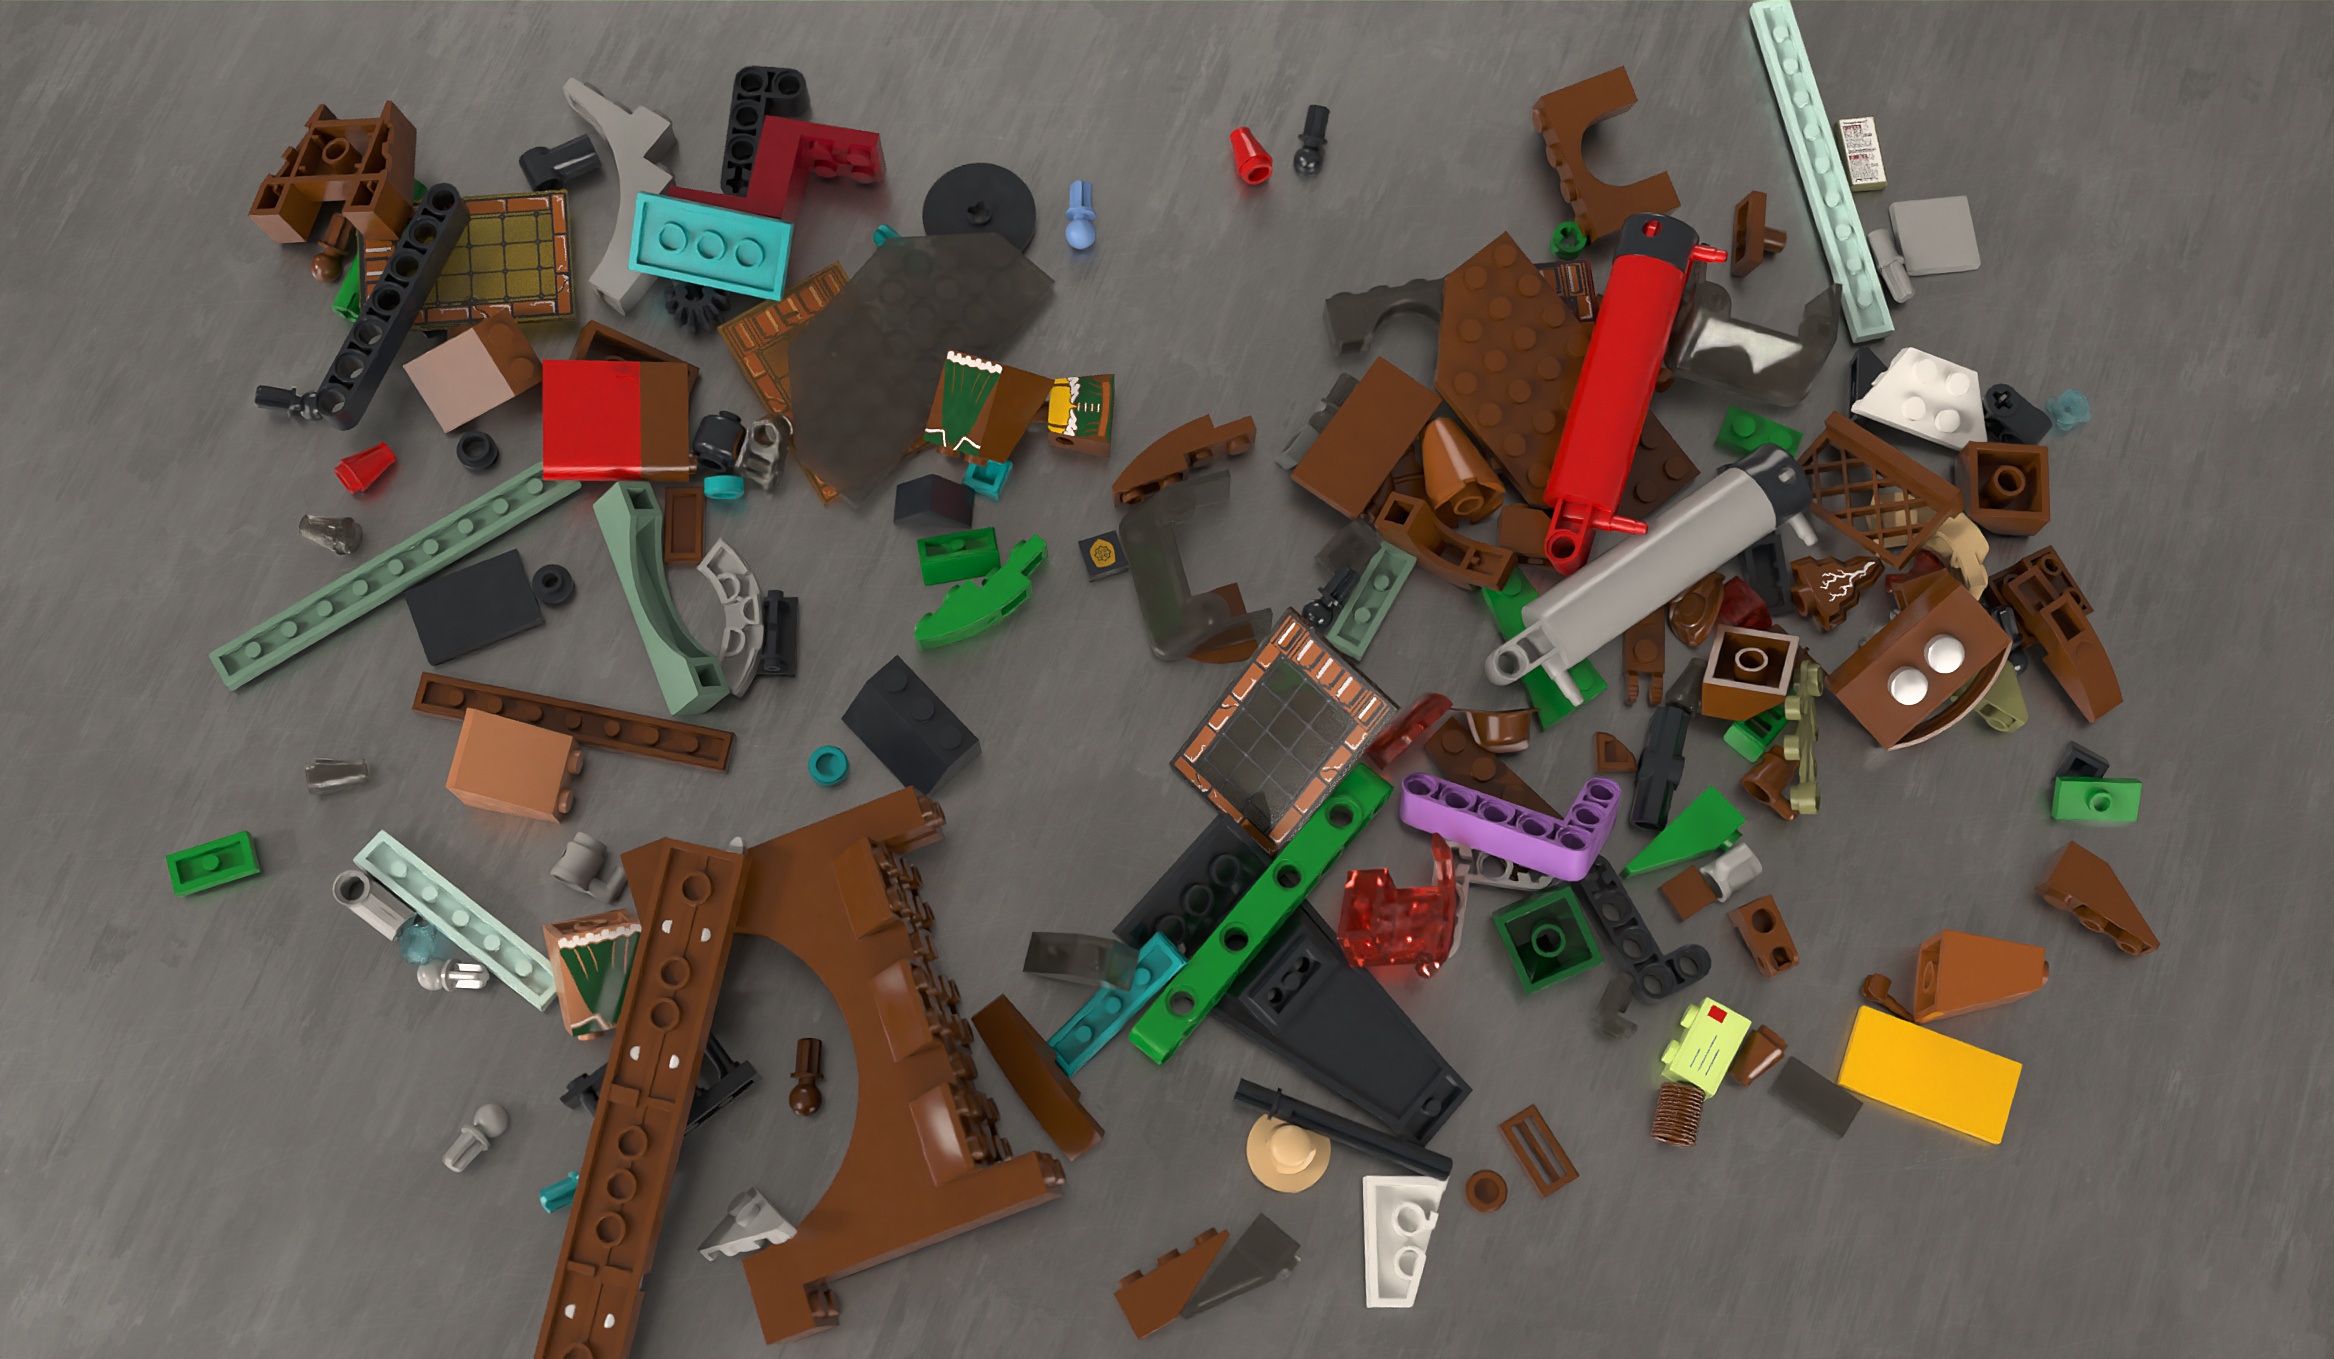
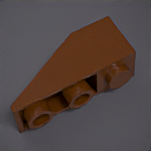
M2070 841L2057 849L2034 889L2044 894V899L2052 906L2062 910L2068 909L2079 916L2080 922L2085 927L2095 932H2104L2117 940L2116 945L2129 954L2144 956L2157 950L2160 946L2159 941L2110 865L2074 841Z
M1213 1227L1192 1239L1195 1244L1194 1248L1181 1255L1176 1248L1155 1260L1158 1266L1157 1269L1144 1276L1139 1269L1117 1282L1121 1289L1114 1292V1296L1138 1341L1177 1319L1230 1234L1227 1229L1217 1233Z

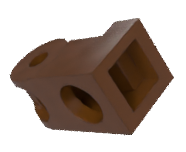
M1772 894L1759 897L1727 912L1734 927L1739 928L1748 949H1751L1755 964L1765 978L1770 979L1799 965L1798 952Z

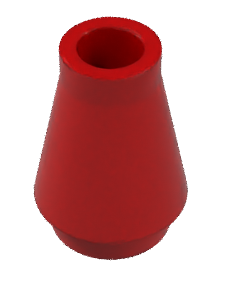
M1248 127L1235 129L1230 134L1229 139L1233 146L1238 176L1244 179L1246 183L1252 185L1265 181L1273 172L1272 157L1252 135Z
M382 441L376 446L339 460L340 465L333 470L342 485L353 495L359 490L365 492L387 467L397 459L388 445Z

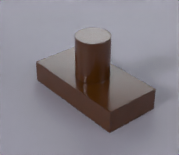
M1753 190L1735 205L1731 262L1732 275L1746 277L1763 263L1764 250L1780 253L1785 247L1787 241L1786 231L1765 226L1767 193Z

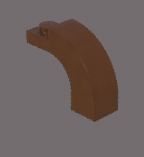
M1391 492L1374 523V526L1388 543L1418 558L1417 566L1447 582L1472 591L1475 586H1480L1502 592L1519 560L1514 551L1478 542L1455 532L1434 515L1425 500Z

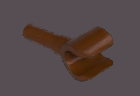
M1875 973L1873 976L1868 975L1862 988L1863 996L1873 1002L1882 1003L1900 1019L1911 1022L1914 1016L1892 996L1887 994L1892 981L1879 973Z

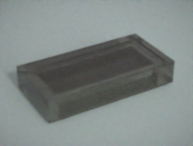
M1793 1056L1788 1057L1767 1091L1838 1139L1843 1138L1864 1104Z

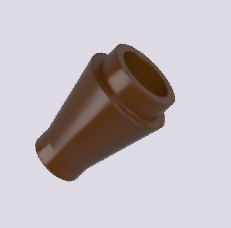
M1761 1024L1756 1031L1754 1029L1751 1030L1728 1072L1748 1088L1755 1079L1785 1057L1783 1052L1789 1045L1774 1031Z

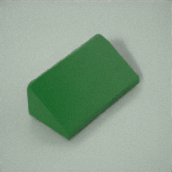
M994 527L917 540L923 581L927 586L986 576L995 567L1001 568Z

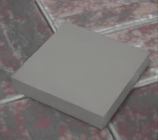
M1967 195L1892 202L1889 212L1898 255L1903 256L1905 259L1903 267L1908 276L1977 270L1979 268L1981 260Z

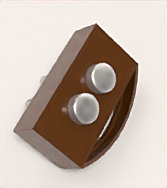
M1947 573L1943 574L1903 611L1894 609L1893 611L1897 615L1891 611V621L1872 638L1867 635L1863 636L1867 642L1860 639L1859 645L1861 648L1823 680L1824 685L1887 751L1909 747L1926 741L1961 720L1990 690L2001 673L2010 653L2013 640L1963 584ZM1978 672L1973 682L1958 699L1939 714L1920 723Z

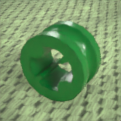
M1563 222L1553 232L1550 242L1551 251L1561 260H1574L1583 252L1587 237L1583 238L1575 222ZM1564 235L1566 239H1568V236L1576 239L1574 247H1572L1571 243H1569L1568 247L1561 243Z

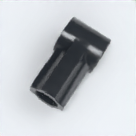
M587 133L552 149L544 146L531 148L519 158V165L534 195L558 193L564 188L565 181L602 166Z

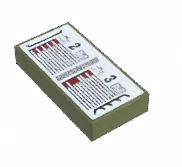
M1874 116L1837 119L1834 129L1841 163L1850 191L1885 189L1888 180Z

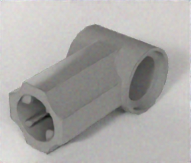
M349 869L340 873L333 882L332 891L334 898L355 912L392 942H396L401 936L405 935L414 924L418 914L365 873ZM357 881H363L365 885L363 895L359 899L350 900L348 894L351 885Z

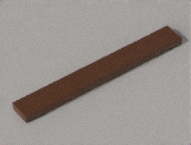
M422 672L412 710L415 713L458 722H464L467 708L477 709L572 736L580 746L722 774L728 773L737 738L733 732L428 672Z

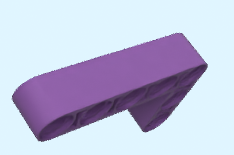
M1415 772L1403 778L1398 813L1404 823L1562 880L1578 881L1587 875L1615 826L1621 788L1615 781L1609 778L1595 777L1589 779L1562 821L1436 776Z

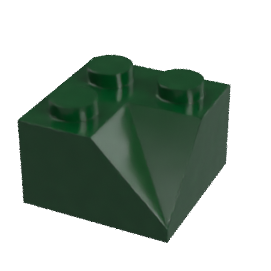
M1566 880L1492 912L1495 925L1527 995L1604 963V959L1573 890Z

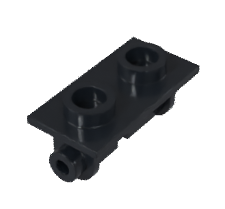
M769 590L768 597L763 599L767 621L766 640L756 674H795L798 597H784V592L781 590Z

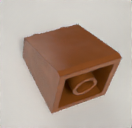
M1948 929L1940 931L1920 944L1912 1013L1914 1018L1911 1023L1923 1025L2012 1003L2042 989L2049 975V963L2044 961L2045 948Z

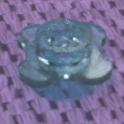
M2068 389L2058 398L2050 397L2045 403L2046 410L2053 414L2056 419V427L2061 431H2069L2073 425L2079 422L2087 423L2092 417L2086 397L2076 389ZM2066 407L2070 408V409L2072 410V412H2071V413L2066 412L2065 408H2066Z
M416 924L415 926H409L403 932L399 951L401 956L406 958L408 964L414 965L416 962H419L420 965H427L430 962L438 944L436 926L429 924L424 928L423 925Z

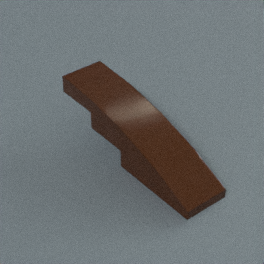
M1004 993L972 1016L971 1021L1017 1094L1070 1161L1103 1139L1105 1130L1078 1101L1081 1092L1055 1064L1054 1061L1057 1057L1055 1051Z

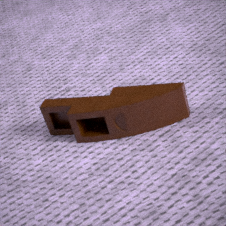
M1208 414L1167 433L1139 454L1112 485V501L1114 506L1122 504L1134 506L1143 502L1148 495L1160 491L1163 494L1175 492L1184 485L1183 483L1188 482V466L1202 467L1211 463L1216 456L1228 452L1230 455L1245 452L1251 447V444L1255 443L1257 429L1252 416L1250 415L1214 428Z
M2037 565L2000 589L2049 653L2042 660L2090 723L2095 722L2123 702L2116 675L2105 649L2085 614L2069 592L2060 596Z

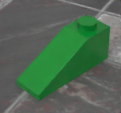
M1710 785L1647 845L1619 875L1623 880L1638 877L1710 856L1719 846L1726 852L1742 836L1737 829L1747 819Z

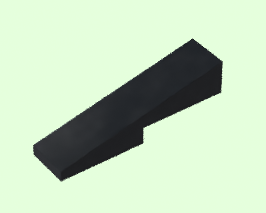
M1733 463L1717 468L1718 476L1725 472ZM1774 530L1738 554L1753 618L1794 612L1781 534H1776Z

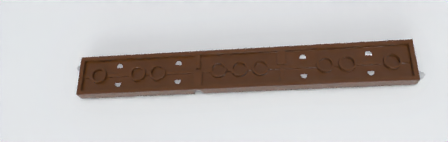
M667 837L664 839L533 1359H629L645 1290L640 1289L644 1274L650 1273L753 858L746 856L747 842L742 837H735L730 842L727 851Z

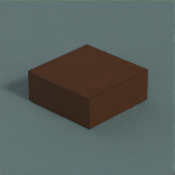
M1694 864L1658 888V891L1681 923L1717 899Z

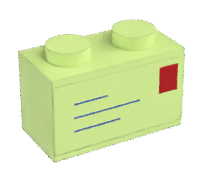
M1709 997L1700 1001L1698 1005L1691 1003L1680 1022V1025L1685 1027V1030L1679 1041L1675 1039L1670 1041L1661 1058V1061L1666 1063L1661 1075L1675 1083L1689 1085L1704 1091L1706 1094L1704 1096L1705 1100L1713 1096L1752 1021Z

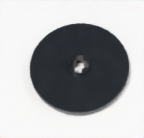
M969 163L946 172L932 185L924 201L922 219L928 241L944 259L964 268L989 269L1011 261L1025 249L1035 230L1036 207L1028 186L1012 171L991 163ZM978 210H984L985 216H982L980 222L974 221L973 215H977Z

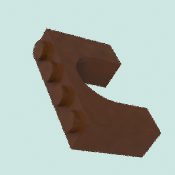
M1624 66L1543 95L1532 107L1534 127L1538 133H1542L1547 143L1546 155L1548 161L1553 168L1558 170L1562 180L1560 182L1561 193L1567 203L1571 202L1576 215L1574 222L1577 224L1583 238L1587 237L1588 246L1620 235L1624 220L1632 214L1649 212L1670 216L1681 207L1667 171L1630 185L1613 186L1595 178L1585 166L1581 154V140L1585 129L1596 123L1628 112L1638 101Z

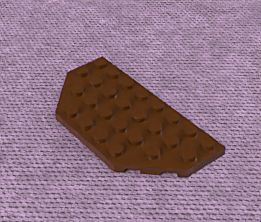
M1505 231L1444 279V301L1442 316L1440 317L1437 347L1439 352L1434 386L1483 448L1491 454L1503 469V473L1532 508L1548 509L1551 507L1543 501V495L1591 335L1509 233ZM1650 409L1647 412L1617 514L1635 518L1638 521L1648 516L1701 473Z

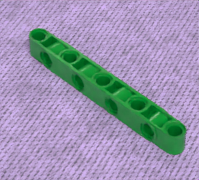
M1363 762L1359 763L1166 987L1164 992L1133 1027L1128 1040L1158 1065L1162 1066L1167 1062L1354 842L1357 836L1387 802L1395 787ZM1344 812L1350 815L1352 822L1346 826H1337L1330 818L1335 813ZM1293 873L1301 881L1296 887L1285 888L1280 885L1278 880L1283 874ZM1233 935H1241L1248 940L1246 947L1239 951L1228 949L1225 942ZM1182 997L1189 998L1195 1003L1192 1011L1184 1015L1177 1014L1172 1010L1174 1001Z

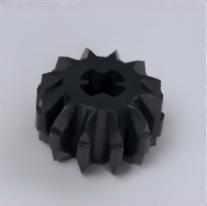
M671 279L673 287L665 288V296L669 300L666 302L665 307L668 314L674 316L673 319L676 325L682 327L687 324L689 330L695 333L699 325H703L705 330L710 332L712 328L710 322L714 320L723 323L725 318L722 312L729 311L731 308L730 300L727 298L730 291Z

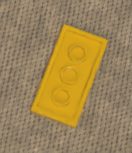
M1863 1005L1859 1007L1836 1085L1993 1144L2001 1143L2023 1064Z

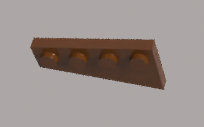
M1453 716L1424 744L1423 748L1444 780L1562 821L1564 820L1556 810L1496 755L1481 748L1474 741L1472 733ZM1499 857V859L1507 869V864L1505 860ZM1513 862V871L1510 879L1518 881V872L1527 874L1531 868L1518 867L1519 864Z

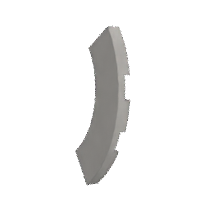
M720 537L697 569L712 583L721 604L724 606L726 628L723 631L717 659L729 690L741 699L750 686L758 670L761 655H763L767 630L766 608L763 604L764 597L754 572L746 560Z

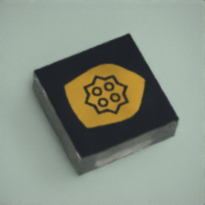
M1116 530L1078 541V547L1090 581L1128 570Z

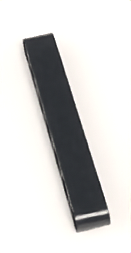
M438 183L432 186L425 194L316 392L314 398L315 408L330 426L336 430H350L362 419L469 222L470 210L456 187L449 183ZM448 204H454L450 209L442 211ZM436 236L432 242L424 244L428 238ZM418 269L414 275L406 277L408 272ZM400 302L396 308L388 310L391 304ZM381 335L377 342L369 344L372 338ZM363 368V371L360 375H358L355 378H351V375L354 373V371ZM345 402L340 410L332 412L337 404Z

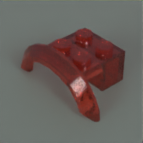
M1438 832L1433 833L1431 847L1436 864L1438 886L1397 889L1387 868L1348 871L1337 940L1351 967L1415 964L1414 969L1419 977L1430 979L1436 975L1448 959L1455 931L1456 877L1451 848Z

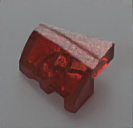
M1436 692L1421 694L1365 743L1364 752L1383 771L1411 747L1421 734L1447 713L1453 703L1447 696Z

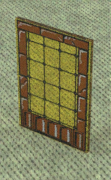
M553 190L462 197L470 210L469 222L409 332L444 330L452 326L474 325L504 307L508 308L517 324L576 320L574 298L576 290L573 281L571 217L569 216L568 191ZM423 199L413 200V208L402 236ZM448 204L442 211L450 209L454 204ZM357 229L359 307L361 312L400 240H368ZM436 236L428 238L424 244L432 242ZM418 269L411 270L406 277L414 275ZM400 302L391 304L388 310H393Z

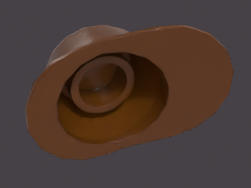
M1444 707V709L1465 712L1473 739L1481 748L1492 753L1522 751L1528 748L1531 713L1540 711L1541 707L1501 711Z

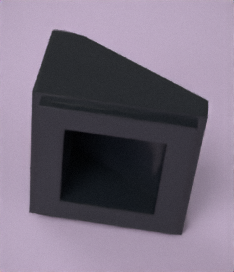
M2071 740L2051 779L2056 782L2057 776L2102 778L2110 765L2104 757Z

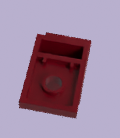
M766 115L746 198L676 186L669 187L667 196L794 222L791 252L810 171L823 177L838 175L850 177L860 183H871L873 181L884 183L887 168L880 134Z

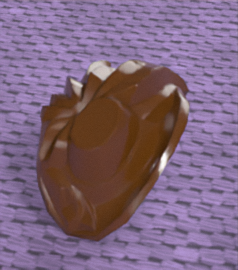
M1713 571L1667 602L1670 627L1676 638L1684 645L1699 646L1708 638L1724 597L1722 581L1725 580V576L1723 574Z

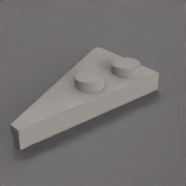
M752 1186L747 1193L741 1192L732 1200L727 1209L728 1215L697 1250L709 1261H714L720 1251L728 1257L733 1256L740 1251L744 1253L761 1248L765 1242L762 1240L763 1238L767 1237L774 1244L792 1238L798 1231L763 1194Z

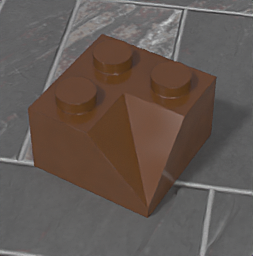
M1969 441L1955 457V486L1961 490L1965 507L1964 511L1969 519L1995 534L2035 536L2050 521L2048 446Z
M1718 624L1703 680L1701 715L1744 721L1785 702L1786 696H1791L1794 669L1797 668L1800 637Z

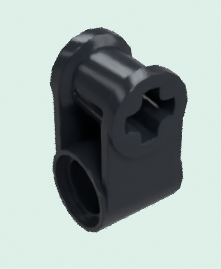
M1995 384L1986 391L1984 396H1981L1983 415L1985 416L1988 412L1991 414L1988 418L1984 417L1985 429L2000 443L2038 445L2052 428L2050 418L2042 410L2034 407L2008 384ZM2003 395L2007 396L2004 400L1999 399Z

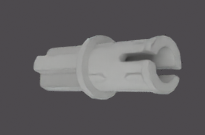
M1879 229L1867 235L1866 242L1877 266L1875 269L1878 276H1883L1893 299L1902 303L1915 295V289L1903 267L1905 259L1903 256L1898 255L1887 230Z

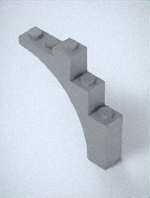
M570 77L562 87L570 107L587 119L609 144L615 156L620 176V207L616 229L604 258L588 281L597 298L627 317L659 277L657 275L628 270L637 192L647 191L667 196L669 187L676 186L674 173L660 162L676 144L677 139L672 128V121L660 110L655 109L652 112L640 104L632 113L621 102L615 101L613 104L604 98L602 92L589 82L582 84L573 77Z

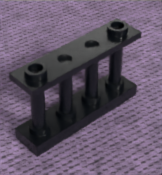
M711 1030L705 1052L720 1071L718 1075L720 1081L708 1090L705 1087L699 1088L696 1084L683 1139L763 1079L748 1060L742 1064L739 1061L734 1062ZM608 1062L591 1075L584 1073L572 1080L566 1086L568 1092L560 1097L563 1104L574 1110L582 1103L594 1119L599 1100L596 1092L602 1088Z

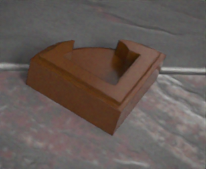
M1599 731L1594 733L1595 774H1636L1638 771L1636 759L1623 743L1612 734Z

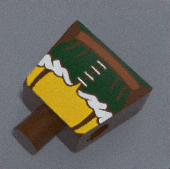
M1115 374L1054 379L1055 383L1050 392V400L1043 402L1030 423L1048 424V443L1052 446L1110 458Z

